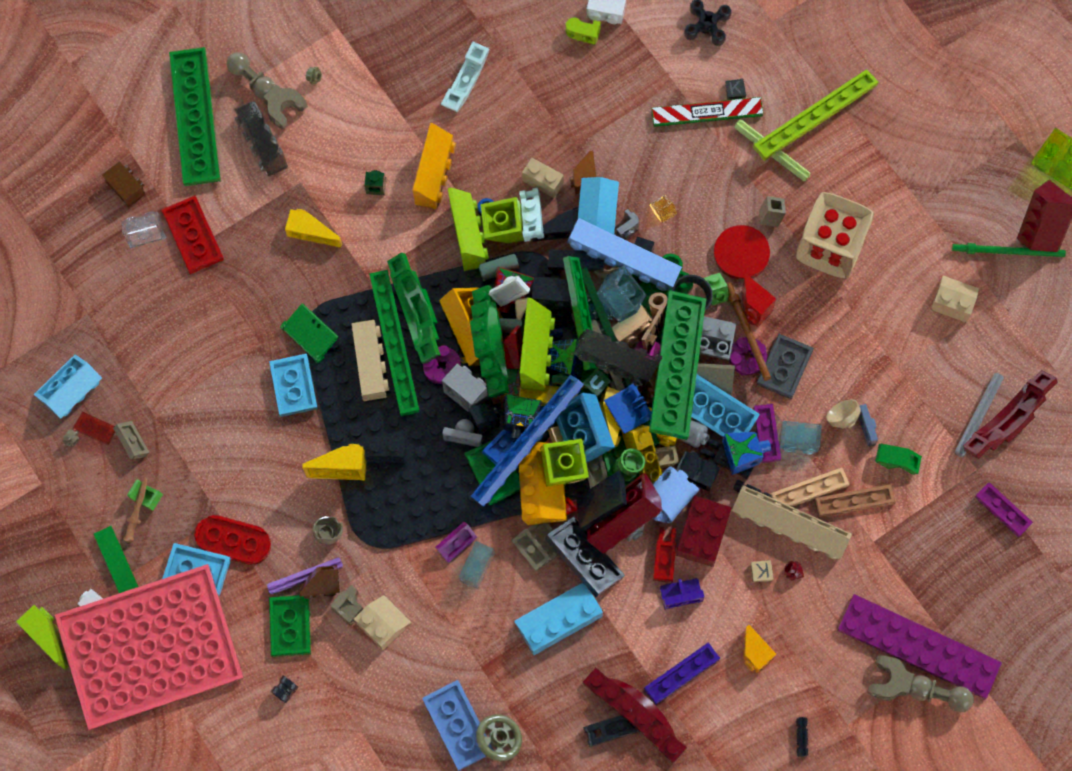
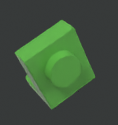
M718 273L705 277L704 279L709 283L713 292L711 304L716 305L728 301V286L722 275Z
M140 480L135 481L127 494L134 502H136L142 483ZM146 485L145 496L141 506L153 511L163 494Z

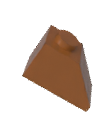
M589 151L573 169L570 185L571 188L575 189V194H580L582 178L596 177L593 151Z

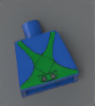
M755 432L726 433L722 440L732 475L759 465L762 462L763 453L771 451L770 441L759 442Z

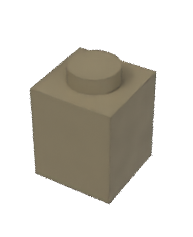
M770 196L765 198L759 209L761 225L774 227L780 225L786 215L785 199Z

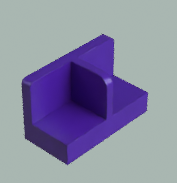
M697 578L686 581L678 579L677 583L660 586L665 610L703 602L705 598Z

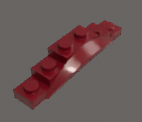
M1041 370L1034 378L1028 380L1016 396L991 421L972 434L971 438L963 445L964 451L979 459L989 449L994 451L1004 441L1009 443L1035 418L1034 412L1046 401L1045 394L1058 383L1057 378Z
M596 667L582 682L590 691L604 700L636 727L673 764L687 749L676 738L671 725L659 708L636 688L620 680L607 678Z

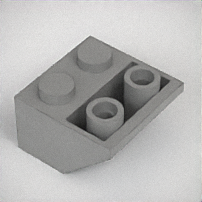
M704 316L699 354L729 360L736 323Z

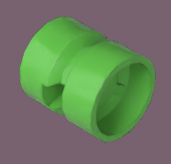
M627 449L614 462L612 467L613 473L621 471L624 473V481H631L644 468L645 458L639 450Z

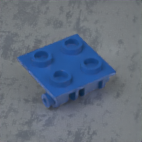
M634 384L604 400L624 434L651 418V411L646 405L647 402H644V397H641L637 389L638 387Z

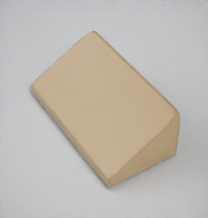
M527 298L515 300V312L518 320H521L526 310Z

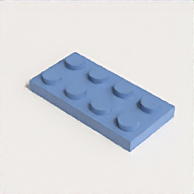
M458 680L422 698L458 771L487 757L482 753L476 741V731L480 722ZM489 743L488 747L494 751L493 747Z

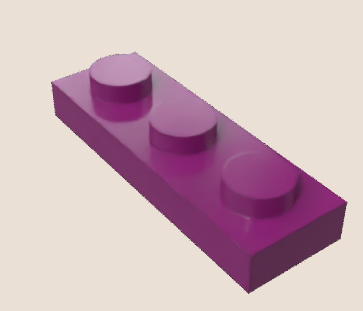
M773 404L754 406L753 410L760 414L755 422L759 442L769 440L771 444V451L763 453L761 463L781 461Z
M990 482L975 495V498L1018 538L1033 523Z

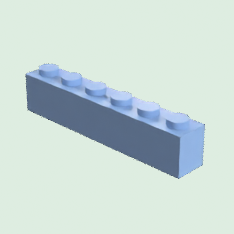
M580 218L575 223L567 241L573 249L588 252L587 254L590 257L600 258L609 266H617L628 275L634 274L645 283L651 282L662 291H669L673 288L682 268Z

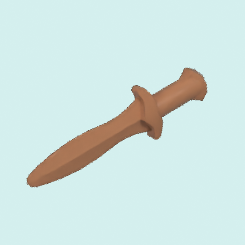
M146 477L140 485L134 511L131 517L126 519L129 525L123 540L127 543L134 541L133 536L136 526L141 524L138 517L145 496Z

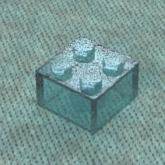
M623 265L605 277L597 295L599 300L608 307L611 315L620 323L638 312L646 293Z

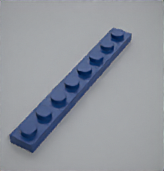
M571 375L567 378L471 495L473 499L482 506L492 499L493 494L504 485L507 477L517 469L518 464L530 453L534 444L543 437L548 427L552 426L558 415L567 408L571 399L580 392L581 387L584 385L580 380Z

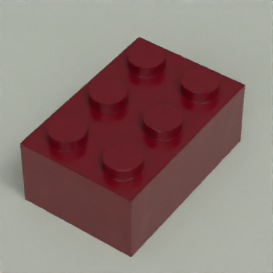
M694 496L676 556L714 568L732 507Z

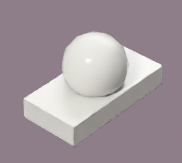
M510 276L501 285L491 289L489 295L502 307L528 294L530 288L519 276Z

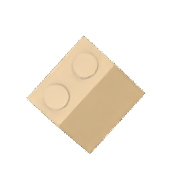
M943 276L931 310L967 323L974 308L979 288Z
M384 595L368 604L354 618L355 623L383 651L411 624V621Z

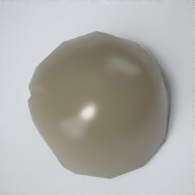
M336 517L319 518L313 525V536L321 544H334L342 536L343 524Z

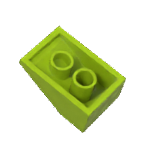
M33 605L16 622L66 671L68 664L57 626L52 622L54 617L43 607L38 609Z

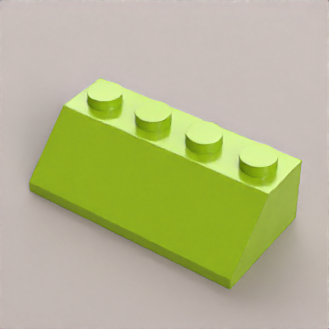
M448 188L450 207L464 271L477 269L480 264L486 263L485 260L489 259L487 248L482 246V243H485L484 234L479 232L478 228L482 227L480 216L475 214V211H478L477 202L472 200L471 193Z

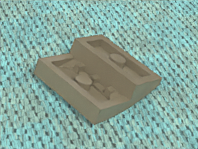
M548 523L532 525L511 540L536 571L558 556L557 552L544 539L547 534L553 531Z

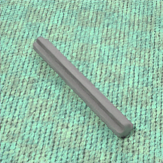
M994 373L955 450L956 455L960 457L965 456L966 452L963 449V445L978 430L1004 379L1003 375Z

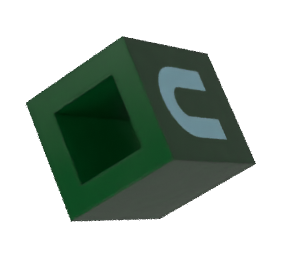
M596 368L584 381V385L579 393L596 394V397H598L611 381L605 373Z

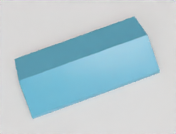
M602 177L582 178L578 218L614 234L619 182Z
M697 374L691 417L723 437L726 433L749 432L760 414Z

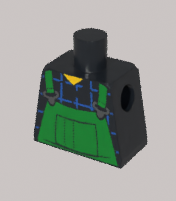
M505 394L503 401V429L511 432V441L516 442L538 415L542 403L541 400Z

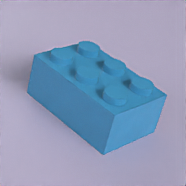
M581 393L571 399L567 408L556 418L564 441L582 439L586 463L615 448L596 394Z

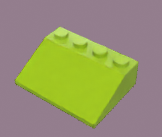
M527 298L520 366L521 389L544 391L545 385H549L550 374L546 373L547 366L550 367L551 355H548V348H552L553 337L550 336V330H554L555 318H551V311L532 298Z

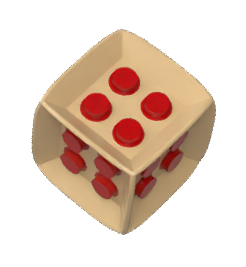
M826 192L820 193L806 223L802 239L798 244L796 258L805 265L840 278H849L864 244L866 234L874 218L873 211L844 197Z

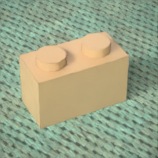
M534 158L530 159L522 172L523 182L534 188L538 187L541 192L552 198L556 197L564 184L563 174Z

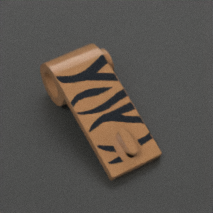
M655 293L649 298L653 321L642 337L643 350L646 353L654 345L663 327L668 302L667 296L663 293Z

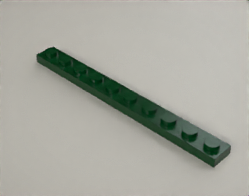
M587 267L583 268L581 271L584 287L587 291L588 305L592 304L594 308L592 315L594 320L599 321L601 325L600 331L603 338L608 342L607 347L611 357L613 356L616 363L614 364L618 373L622 376V383L626 389L631 384L635 385L588 269ZM650 420L643 423L642 425L650 426ZM651 432L654 446L657 447L659 446L656 433Z

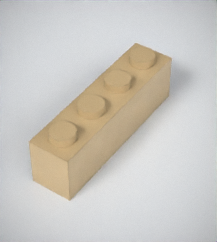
M374 320L352 323L363 401L386 398V391H389L388 380L383 378V373H386L385 361L381 362L380 355H384L382 343L378 344V337H381L380 326H376Z

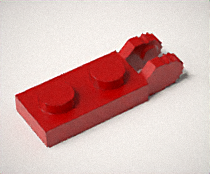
M660 527L659 539L656 545L653 581L673 583L677 545L675 543L676 529L672 528L671 542L663 541L665 535L664 527Z

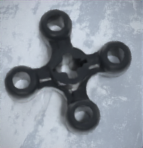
M693 0L690 4V12L698 16L699 21L696 24L685 26V38L694 40L702 32L711 34V41L714 45H723L726 40V34L723 30L717 28V23L730 19L732 14L731 8L728 5H721L718 11L713 13L705 11L704 3L701 0Z

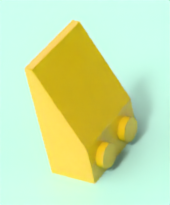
M349 444L303 463L302 468L307 478L365 480V451L358 444Z

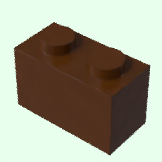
M119 161L103 173L102 176L110 188L129 208L146 194L143 189L145 185L138 177L135 179L132 176L133 171L128 165L123 166Z

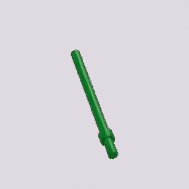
M967 243V245L952 244L951 247L952 251L966 252V254L993 253L1049 257L1066 256V250L1049 252L1022 247L976 245L975 243Z

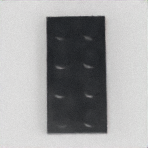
M575 517L547 534L544 538L595 597H598L625 576L606 553L603 554L587 541V531L579 529V522Z

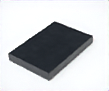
M617 471L576 497L580 530L586 531L627 505L623 472Z

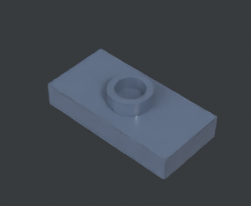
M863 404L860 405L861 411L858 418L867 445L870 447L876 445L878 441L875 432L876 423L874 418L870 417L867 405Z

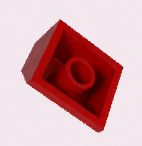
M745 276L742 286L743 311L748 323L759 327L773 312L776 298L751 277Z

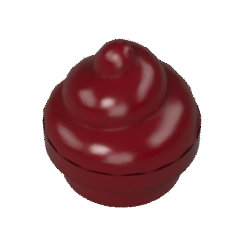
M789 561L785 565L783 573L787 579L794 581L804 577L803 568L799 562Z

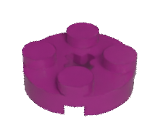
M738 338L732 344L729 359L731 365L735 366V371L742 375H752L759 372L760 369L747 338ZM755 339L766 363V346ZM749 352L753 358L745 360L743 353Z
M445 345L438 347L439 357L426 364L423 363L426 378L434 384H442L443 378L457 363L461 366L459 355ZM439 362H442V363L445 362V363H447V364L445 365V366H446V369H444V370H443L442 368L438 369V368H437V367L439 366L438 363H439Z

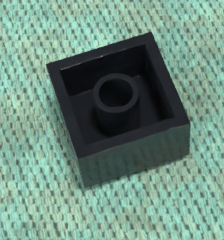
M534 277L532 299L557 316L570 315L571 297L567 280Z

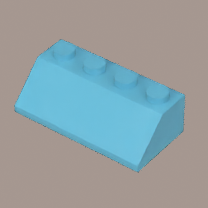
M581 583L516 619L514 622L534 656L602 618L603 611L593 594Z

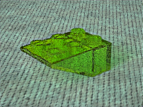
M1054 128L1035 155L1031 165L1071 190L1072 138L1059 129Z

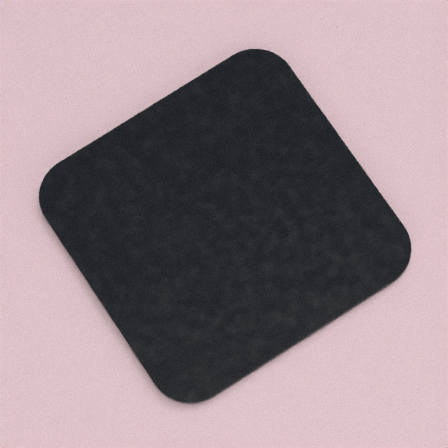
M519 251L485 260L490 262L515 254L519 265V270L515 272L533 278L561 279L557 270L548 269V259L538 253ZM463 266L418 277L421 288L427 291L437 323L434 325L439 337L436 340L437 346L445 345L453 349L460 358H464L463 351L458 344L439 300L453 288H481L489 285L493 289L495 288L496 277L483 281L479 268L464 271ZM534 280L525 298H532ZM391 284L420 412L404 416L400 414L373 289L331 299L317 306L312 312L339 337L325 353L320 363H316L307 353L331 451L342 446H348L349 444H358L365 451V437L405 438L406 442L405 463L366 462L365 480L338 479L348 520L355 535L369 546L379 549H393L450 534L463 522H466L472 528L521 515V492L490 506L488 503L482 506L471 497L479 487V483L464 453L477 447L443 439L444 427L455 429L456 424L460 420L467 419L470 421L469 412L444 393L443 384H434L426 378L423 363H421L418 351L415 350L394 285ZM512 303L509 314L500 311L503 318L517 319L514 303ZM525 310V312H524V314H523V316H522L521 319H525V317H526V310ZM551 313V318H555L554 330L561 329L563 335L555 337L554 330H550V336L553 337L554 344H559V341L560 344H572L574 339H577V345L575 346L580 345L571 313L566 316H557ZM374 320L376 326H380L381 337H378V344L382 343L384 355H380L381 362L385 361L386 373H383V378L388 380L389 391H386V398L363 401L352 323ZM502 334L503 340H504L509 334ZM548 349V352H549V353H551V352L554 353V359H553V360H555L556 357L558 358V356H555V355H557V351H556V350H550V349ZM439 362V363H438V364H439V366L437 367L438 369H440V368H442L443 370L446 369V366H445V365H446L447 363H445V362H443V363H442V362ZM461 362V367L466 366L472 372L471 375L476 379L480 378L485 382L481 374L480 365L469 366L468 363L463 364ZM561 362L556 363V366L560 367L561 365L559 364H561ZM553 364L554 366H547L546 373L550 374L549 385L547 386H552V376L559 373L571 375L580 380V377L568 374V372H559L555 364ZM489 396L484 404L489 403L492 408L495 407L500 414L498 426L482 434V445L492 441L503 430L501 403L493 404ZM556 420L552 426L548 427L538 442L545 443L550 437L548 430L558 427ZM518 464V467H517V469H516L518 475H519V464ZM588 479L564 484L565 498L568 497L573 501L576 500V497L589 490L590 484Z

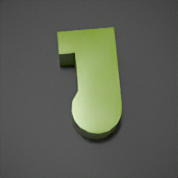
M578 18L567 20L566 35L569 38L596 45L601 30L600 21L594 20L593 24L581 22Z

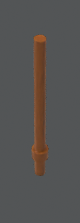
M731 282L726 283L730 305L735 309L764 381L771 379V376L740 304L739 294L735 292Z

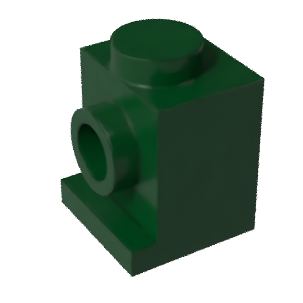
M378 170L365 173L364 186L366 194L385 195L386 177L384 173Z

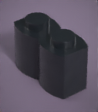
M685 451L676 471L682 470L688 475L687 480L690 483L709 492L719 473L720 467L713 460L707 459L706 461L701 459L700 455L694 451Z

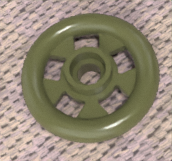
M494 714L480 722L476 731V741L482 753L488 758L495 761H508L519 753L522 746V734L518 725L511 718L505 715ZM495 722L502 723L503 728H495ZM485 729L491 731L489 737L484 736ZM508 731H512L514 739H509ZM496 736H499L501 738V741H498L496 739ZM489 743L497 748L495 752L488 747ZM508 744L511 750L505 753L502 748Z

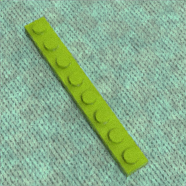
M866 69L753 145V149L764 161L875 88L878 85V81Z

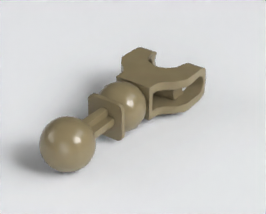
M235 52L228 57L227 68L229 72L236 76L243 75L249 81L250 89L253 90L254 94L258 98L264 99L270 120L280 129L288 126L287 119L282 113L285 108L295 107L299 111H303L308 107L306 100L295 89L280 88L277 84L275 85L271 78L264 76L262 71L259 74L254 72L250 68L249 58L244 53Z
M883 655L877 656L876 665L878 668L889 673L890 681L885 685L871 684L868 688V693L871 696L890 701L900 695L908 697L910 694L912 698L918 701L928 699L929 703L932 698L948 702L950 708L959 713L966 712L973 706L974 697L969 689L961 686L955 687L952 690L935 686L936 680L932 683L925 676L913 677L914 674L908 672L899 659Z

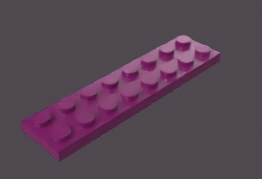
M855 594L837 630L957 687H965L972 694L985 700L1002 662Z

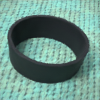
M697 275L680 277L675 282L672 291H675L683 283L690 282L699 285L706 294L705 310H707L713 299V292L709 283Z

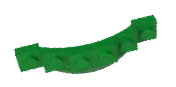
M400 253L387 261L390 277L404 312L415 350L418 351L421 363L426 364L440 356L436 343L439 337L434 326L437 320L426 289L421 288L417 273L411 270L406 254Z
M487 285L472 291L474 305L471 306L473 320L470 321L475 357L479 358L482 377L486 378L488 396L494 398L509 392L507 383L508 372L496 301L489 295L492 287Z

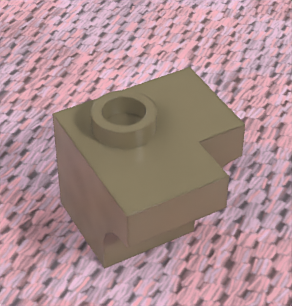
M352 585L346 591L343 590L330 605L333 612L350 626L355 623L354 618L363 610V607L357 603L359 593Z

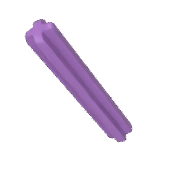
M335 558L271 582L267 585L270 594H275L299 585L317 567L337 565L339 570L343 568V564L340 558Z

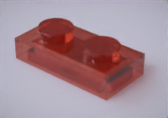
M83 411L73 427L74 430L106 445L110 444L116 433L113 429L114 425Z

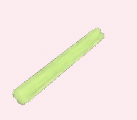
M739 120L735 125V129L754 144L764 138L743 120ZM782 150L771 156L802 181H806L810 177L811 173Z

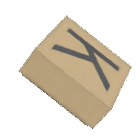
M771 560L751 562L753 583L773 581Z

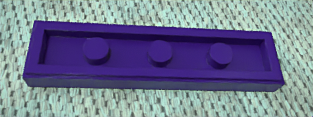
M708 642L644 687V690L656 705L720 660V657Z

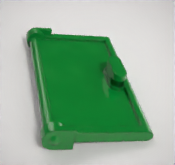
M303 303L280 326V329L285 331L316 363H320L323 360L325 353L339 338Z

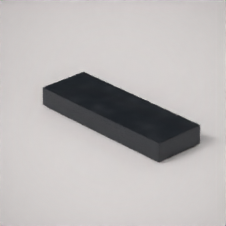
M549 250L547 267L549 270H565L563 258L568 256L578 257L581 269L587 267L588 271H604L605 262L600 258L590 257L587 254L588 252Z

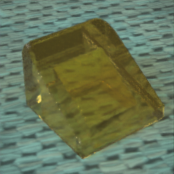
M666 196L650 204V207L661 222L677 214L674 203Z

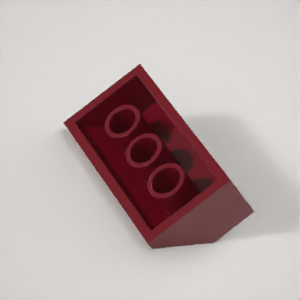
M1050 179L1033 192L1016 239L1030 250L1058 252L1072 220V197Z
M645 473L625 487L626 506L587 529V541L603 554L609 549H613L620 541L628 538L631 533L643 527L646 522L653 517H657L662 512L661 497Z

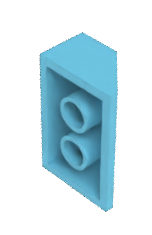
M74 355L34 395L61 419L71 412L72 407L76 403L81 402L91 389L98 386L102 377L86 361Z

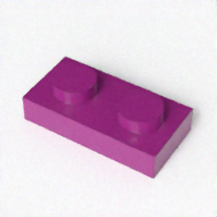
M463 522L435 548L443 559L449 563L472 543L477 536L470 526Z

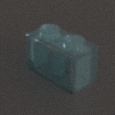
M783 421L780 432V448L786 452L799 450L805 454L818 453L822 425Z
M476 541L459 575L460 582L478 589L495 555L494 549Z

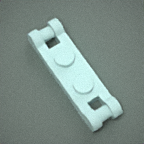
M536 187L532 188L531 191L522 190L520 191L524 241H531L532 238H544L539 189Z

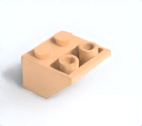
M640 305L614 325L612 330L618 341L629 350L636 347L653 321V318Z

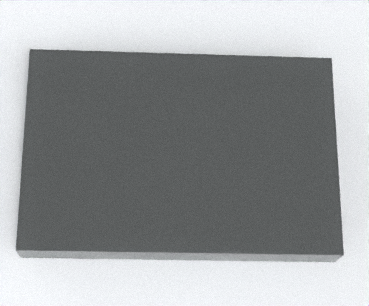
M778 334L765 363L771 379L764 381L761 374L756 385L792 400L814 348Z

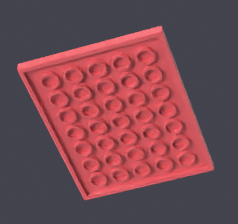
M208 564L55 615L88 730L244 678Z

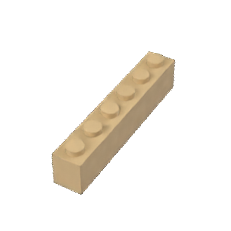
M744 485L732 509L738 517L744 519L747 517L758 526H767L778 535L784 534L796 543L802 542L807 544V547L811 550H820L831 559L838 558L841 560L852 535L847 531Z

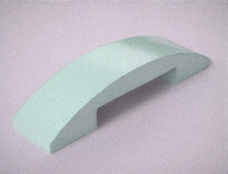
M472 42L451 89H448L441 103L442 106L455 112L461 109L481 73L489 53V48Z

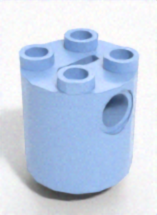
M669 466L653 484L661 497L662 512L657 517L652 518L655 521L671 523L699 491L695 484L687 480L688 475L682 470L677 472L673 467Z

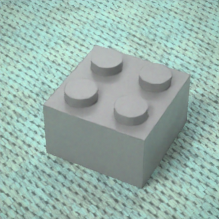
M457 363L443 378L444 393L469 412L468 408L482 405L488 400L487 385L482 379L473 377L471 375L472 372L466 366L461 367Z

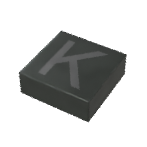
M744 79L725 81L728 100L746 98Z

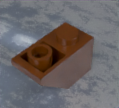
M337 565L317 567L299 587L300 596L314 598L316 595L324 594V596L330 597L340 593Z

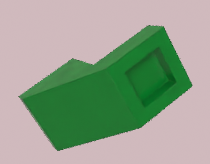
M881 443L878 445L875 462L887 469L900 467L908 473L915 475L919 474L922 456L908 448Z

